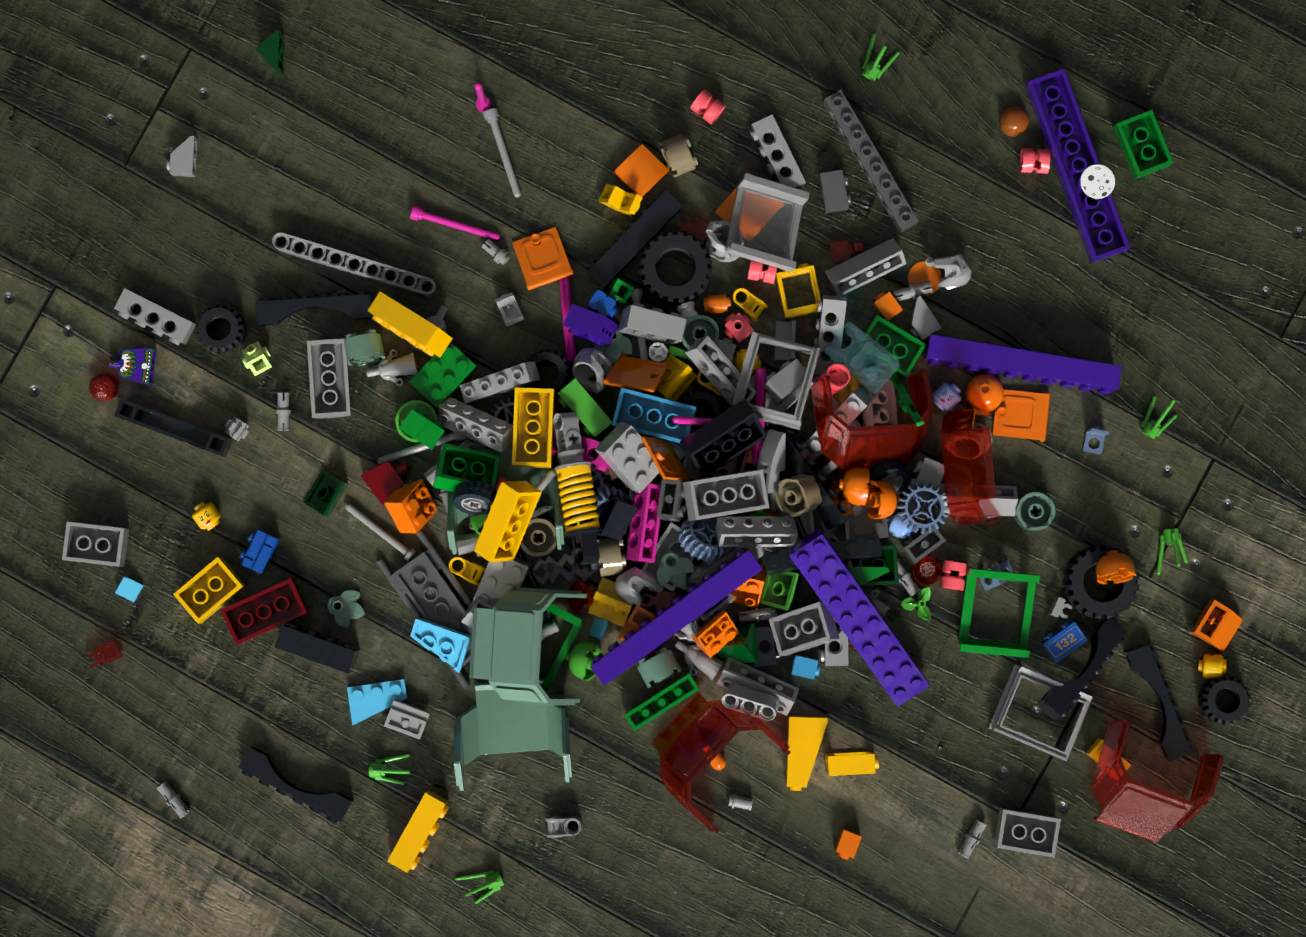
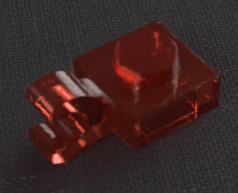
M848 240L829 243L833 263L849 260L852 253L863 252L864 250L862 242L849 245Z

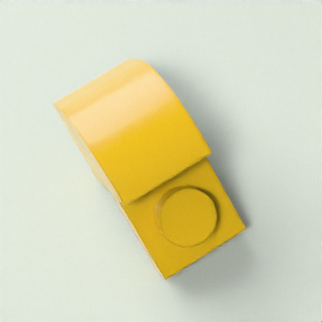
M606 184L598 201L618 212L631 216V214L635 215L639 209L643 197L628 193L615 185Z

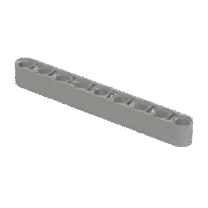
M276 233L272 238L273 246L283 253L425 297H431L437 292L435 282L425 276L286 233ZM280 238H286L287 240L283 247L278 246ZM303 243L305 245L304 251L296 252V246ZM317 249L323 250V255L320 258L314 257V252ZM341 255L339 263H332L333 256ZM358 260L360 263L359 267L355 270L351 269V262ZM371 266L378 267V272L375 275L368 273ZM391 271L395 272L396 278L392 281L387 280V274ZM408 277H412L415 280L412 286L405 285V280ZM431 283L433 285L430 292L423 291L424 284Z

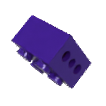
M574 304L571 305L563 324L569 328L568 332L574 334L575 337L582 340L592 341L591 343L601 347L603 344L610 346L618 324L606 316Z

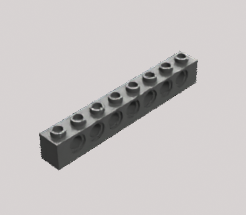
M839 90L825 98L823 105L898 232L902 233L918 223L917 217L843 92Z

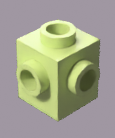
M259 341L248 345L242 350L244 355L242 361L247 369L250 368L255 376L272 367L269 361L271 355L267 347H262Z

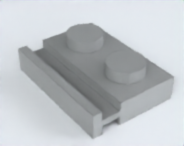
M394 699L384 726L420 739L430 712Z

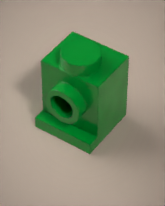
M617 275L616 279L613 278L608 286V295L625 304L634 286L631 281Z

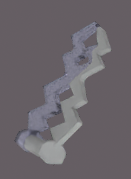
M573 550L571 556L565 553L559 562L553 560L549 555L546 561L540 558L533 568L534 571L540 566L545 571L549 564L555 569L552 573L547 570L542 578L535 573L533 575L542 585L548 578L554 583L559 574H562L570 583L576 574L586 582L594 572H598L600 569L598 563L591 564V570L584 566L583 571L575 564L569 573L563 566L566 561L573 565L575 561Z

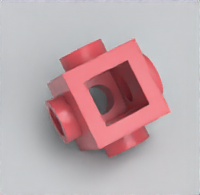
M732 313L725 319L726 324L724 327L726 330H724V333L730 340L734 338L738 344L754 331L749 325L752 322L745 314L741 315L738 313L735 315ZM738 324L741 328L736 329L734 326Z

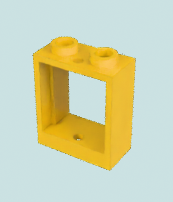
M809 263L798 265V269L791 270L789 273L783 269H779V273H776L775 277L785 320L820 313L818 312V302L821 300L814 265L809 266ZM809 273L815 304L788 310L782 279Z
M871 751L825 754L826 773L828 776L875 774V769H879L878 757Z

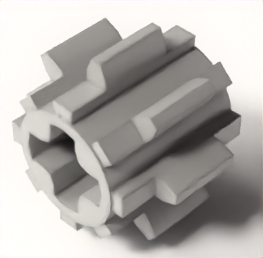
M235 416L225 424L226 429L224 432L237 441H240L241 438L245 439L249 433L247 430L249 425Z

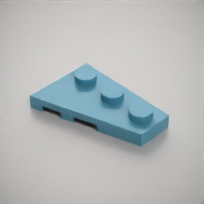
M420 617L415 619L410 637L426 649L433 651L442 661L447 662L454 667V670L460 673L472 637L471 635Z
M405 679L347 687L352 726L391 707L394 699L402 701L408 698Z

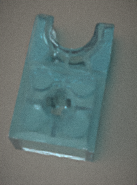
M847 322L844 325L846 334L852 339L851 344L844 349H839L829 344L824 348V352L836 364L846 366L854 379L876 394L899 368V360L854 324ZM871 363H875L873 367L871 365L870 367L868 366Z

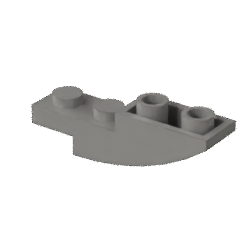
M773 429L769 430L764 440L756 470H763L769 503V508L767 509L777 510L779 507L775 494L779 488L780 472L785 471L786 433Z

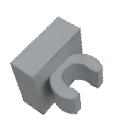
M1055 597L1048 614L1057 618L1059 616L1068 618L1067 615L1063 614V609L1065 607L1072 609V606L1064 604L1065 599Z

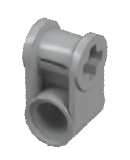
M575 816L545 818L548 828L546 838L574 836L583 827L581 819ZM569 822H577L579 826L578 830H570L568 826Z

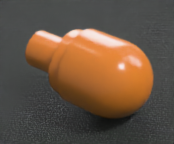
M708 745L704 751L708 755L707 760L715 770H722L726 765L725 758L718 750L714 751Z

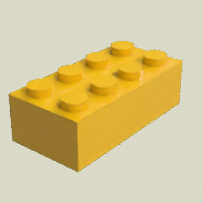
M382 292L378 293L367 310L373 315V320L402 339L407 340L413 346L420 348L431 357L434 354L441 357L453 339L431 322Z
M515 387L512 445L513 467L552 468L554 389Z
M526 481L501 482L494 502L490 506L488 517L484 521L481 534L476 541L474 552L489 562L514 560L542 491Z
M430 790L425 792L387 862L407 873L410 869L414 870L421 859L418 856L419 853H424L430 843V840H428L429 835L433 836L440 825L437 822L438 819H442L449 809V806H447L448 800Z

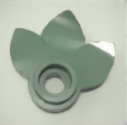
M618 327L615 332L617 336L615 339H612L610 346L605 344L602 347L594 346V348L604 353L612 364L618 361L621 353L631 355L633 351L631 341L627 337L622 336V332H618Z
M674 551L666 552L661 560L662 565L657 570V580L661 586L671 581L675 586L683 588L686 583V573L693 572L694 566L688 558L680 557ZM669 557L675 559L674 564H668L667 560Z
M346 590L340 596H334L329 599L327 609L334 615L335 622L339 626L348 628L350 619H358L365 614L361 605L357 603L360 592ZM336 602L340 603L339 609L334 608Z

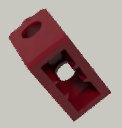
M388 461L363 473L361 477L379 502L385 505L384 502L390 495L406 484L401 476L407 473L409 468L403 461L395 467Z

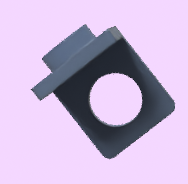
M1093 426V428L1087 429L1083 451L1102 454L1105 436L1109 435L1110 432L1104 431V427ZM1091 438L1098 439L1099 447L1097 449L1089 447L1088 442Z
M1008 560L986 569L1014 572ZM979 577L984 587V590L991 589L993 587L999 586L1009 581L1001 579H992V583L989 584L986 582L985 578Z

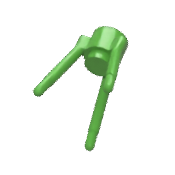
M875 33L872 34L865 62L861 68L864 70L862 75L872 81H875L876 78L880 79L883 72L900 54L897 51L880 69L881 66L878 63L887 48L884 45L875 62L871 61L869 63L876 37Z
M1154 395L1145 419L1141 424L1143 427L1141 432L1151 439H1155L1156 436L1159 437L1162 431L1177 417L1174 414L1162 426L1160 425L1176 402L1175 399H1172L1156 422L1152 419L1148 422L1156 400V395Z
M1178 528L1163 530L1164 535H1160L1157 564L1158 575L1161 572L1165 542L1167 545H1173L1177 566H1181L1178 545L1184 562H1188Z
M410 754L376 759L375 762H370L369 777L375 778V780L404 785V781L385 777L386 773L410 774V770L386 769V764L383 763L410 757Z
M494 870L455 877V880H465L488 876V878H485L486 884L465 893L466 896H469L487 887L491 889L475 900V904H478L492 893L501 890L500 887L504 886L499 871L494 873Z

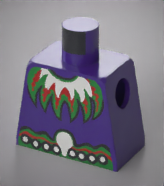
M153 348L122 349L121 358L111 356L109 367L119 369V376L152 386L157 350Z

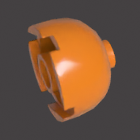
M979 374L972 378L967 385V401L972 408L978 411H993L1003 401V384L997 377L991 374Z
M851 468L845 473L843 479H839L838 489L842 490L844 499L850 504L865 506L868 495L869 468Z
M871 480V484L867 485L868 495L865 506H868L869 512L866 513L871 519L887 518L894 513L899 504V495L890 483Z
M1117 550L1108 551L1107 555L1099 559L1096 566L1097 582L1101 584H1108L1107 580H1113L1114 584L1122 583L1133 579V575L1136 576L1133 561L1129 556L1118 553Z

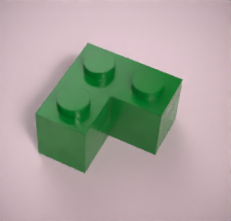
M418 408L416 411L411 409L399 429L433 450L445 432L442 429L444 425L435 419L431 422L426 418L428 414Z

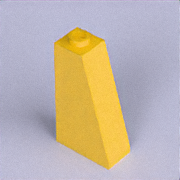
M788 716L786 786L790 787L792 791H802V787H807L828 723L827 717Z

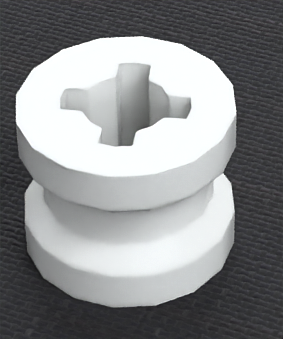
M694 301L676 306L677 311L681 314V318L687 320L694 315H698L697 311L694 310Z
M661 342L653 343L649 348L650 359L658 362L666 359L668 354L667 347Z

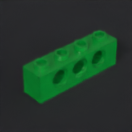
M687 673L626 712L624 716L632 729L636 731L700 689L690 673Z

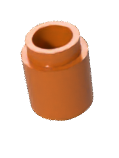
M727 294L708 295V297L704 298L705 313H728V309L732 308L731 297H727Z

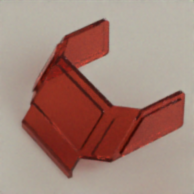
M920 370L908 379L913 406L924 422L919 427L914 423L851 428L834 413L829 375L822 376L812 385L811 390L821 452L840 468L839 477L836 478L837 482H839L840 478L843 479L845 473L851 468H870L887 459H897V461L904 463L906 467V464L911 461L914 455L918 454L924 445L933 413L930 384L926 370Z
M966 408L948 411V414L943 417L941 438L946 496L948 499L947 506L950 509L952 521L957 523V526L996 523V520H1000V516H984L979 501L996 498L990 427L973 429L975 418L991 416V412H986L984 409Z
M697 693L652 742V745L661 753L660 776L661 780L667 785L666 789L711 832L715 831L718 833L720 829L692 803L691 783L739 731L762 730L788 755L791 752L788 750L790 747L759 718L728 709L722 704V700L708 702L700 693Z
M1127 719L1112 720L1107 729L1094 775L1092 789L1102 811L1098 816H1094L1093 820L1149 841L1158 842L1165 833L1168 834L1175 829L1178 830L1189 824L1214 796L1223 764V755L1204 754L1202 756L1189 801L1130 779L1121 756L1131 721Z

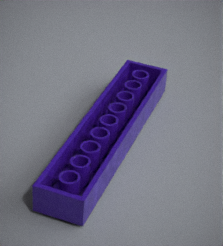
M1062 69L1028 81L1025 85L1027 94L1047 148L1050 149L1051 159L1090 264L1130 249L1111 194L1105 198L1094 199L1086 195L1082 190L1080 180L1083 172L1092 165L1100 164L1065 70Z
M930 335L926 339L927 345L925 346L923 361H927V365L939 366L945 364L946 368L949 369L963 367L967 372L976 373L981 370L993 376L999 373L1003 374L1004 378L1014 379V377H1022V381L1027 382L1041 380V384L1045 385L1059 383L1060 387L1063 388L1077 386L1079 387L1078 390L1089 392L1095 389L1098 390L1097 393L1109 395V393L1119 389L1122 366L937 335Z
M818 528L788 548L790 558L897 707L930 686L925 674L821 528Z
M748 549L737 551L733 554L735 557L730 562L725 560L717 566L719 570L714 574L710 571L702 577L703 582L699 585L694 583L687 588V594L682 597L680 594L670 601L672 605L668 608L661 607L655 612L656 616L653 619L646 618L639 624L640 628L635 632L633 629L624 635L623 641L620 643L615 641L608 647V652L604 655L600 652L592 658L593 663H591L590 667L603 685L608 684L760 572L762 567Z

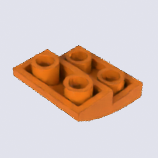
M641 144L614 171V174L635 194L644 197L669 172V169Z

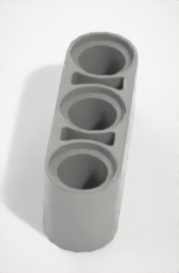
M737 684L728 685L722 697V704L726 708L768 721L775 718L780 706V702L775 696Z

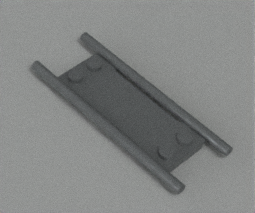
M423 530L416 535L427 550L398 571L392 573L383 559L377 562V565L415 619L420 617L472 636V628L461 622L466 609L439 572V569L444 573L467 608L472 604V600ZM472 637L462 666L470 661ZM446 662L462 687L465 689L469 686L470 683L461 671L458 673L454 670V667Z

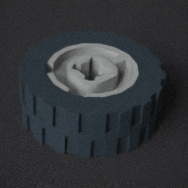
M887 458L880 460V462L873 464L869 468V483L867 485L871 484V480L886 481L895 488L899 495L909 486L910 475L901 460Z
M463 481L455 488L453 504L461 512L469 515H488L490 506L497 495V490L487 483L480 481Z

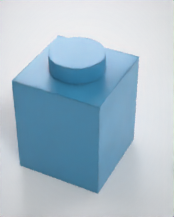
M795 655L790 674L814 679L815 676H819L821 665H818V660Z

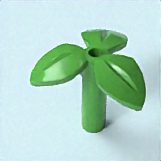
M924 587L917 592V601L912 597H906L902 600L901 606L910 611L917 606V615L924 620H930L931 610L926 606V601L931 597L930 587Z

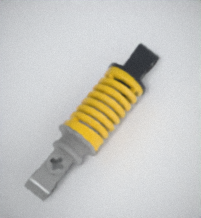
M575 412L556 413L553 417V425L560 465L554 469L557 473V481L560 482L558 488L561 490L559 495L562 497V511L565 512L563 514V518L566 519L564 522L566 526L565 537H572L574 560L577 565L598 563L600 558L596 533L602 530L598 513L592 512L597 510L596 505H591L596 502V499L594 497L590 498V496L595 495L594 490H588L594 487L593 483H587L593 479L590 476L592 475L591 462L584 461L583 455L585 453L584 449H582L578 415Z

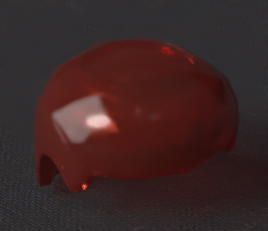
M100 372L91 379L89 392L99 402L111 401L118 394L119 380L110 372Z
M931 556L923 557L913 565V577L916 582L923 586L935 584L940 579L942 572L939 561Z
M584 581L574 582L568 589L580 590L583 594H587V598H567V602L575 612H582L592 606L594 592L588 583Z

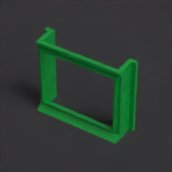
M967 567L958 634L960 651L1029 658L1030 650L1027 645L1036 583H1040V575ZM977 577L1028 582L1019 643L969 638Z
M552 603L546 610L573 624V627L546 678L540 684L546 693L583 626L581 619Z

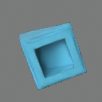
M124 576L115 593L135 602L144 585L128 576Z
M595 617L590 635L602 640L609 622Z

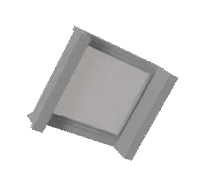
M745 173L737 187L725 254L730 253L785 270L787 273L795 270L797 262L792 260L802 207L808 201L810 193Z

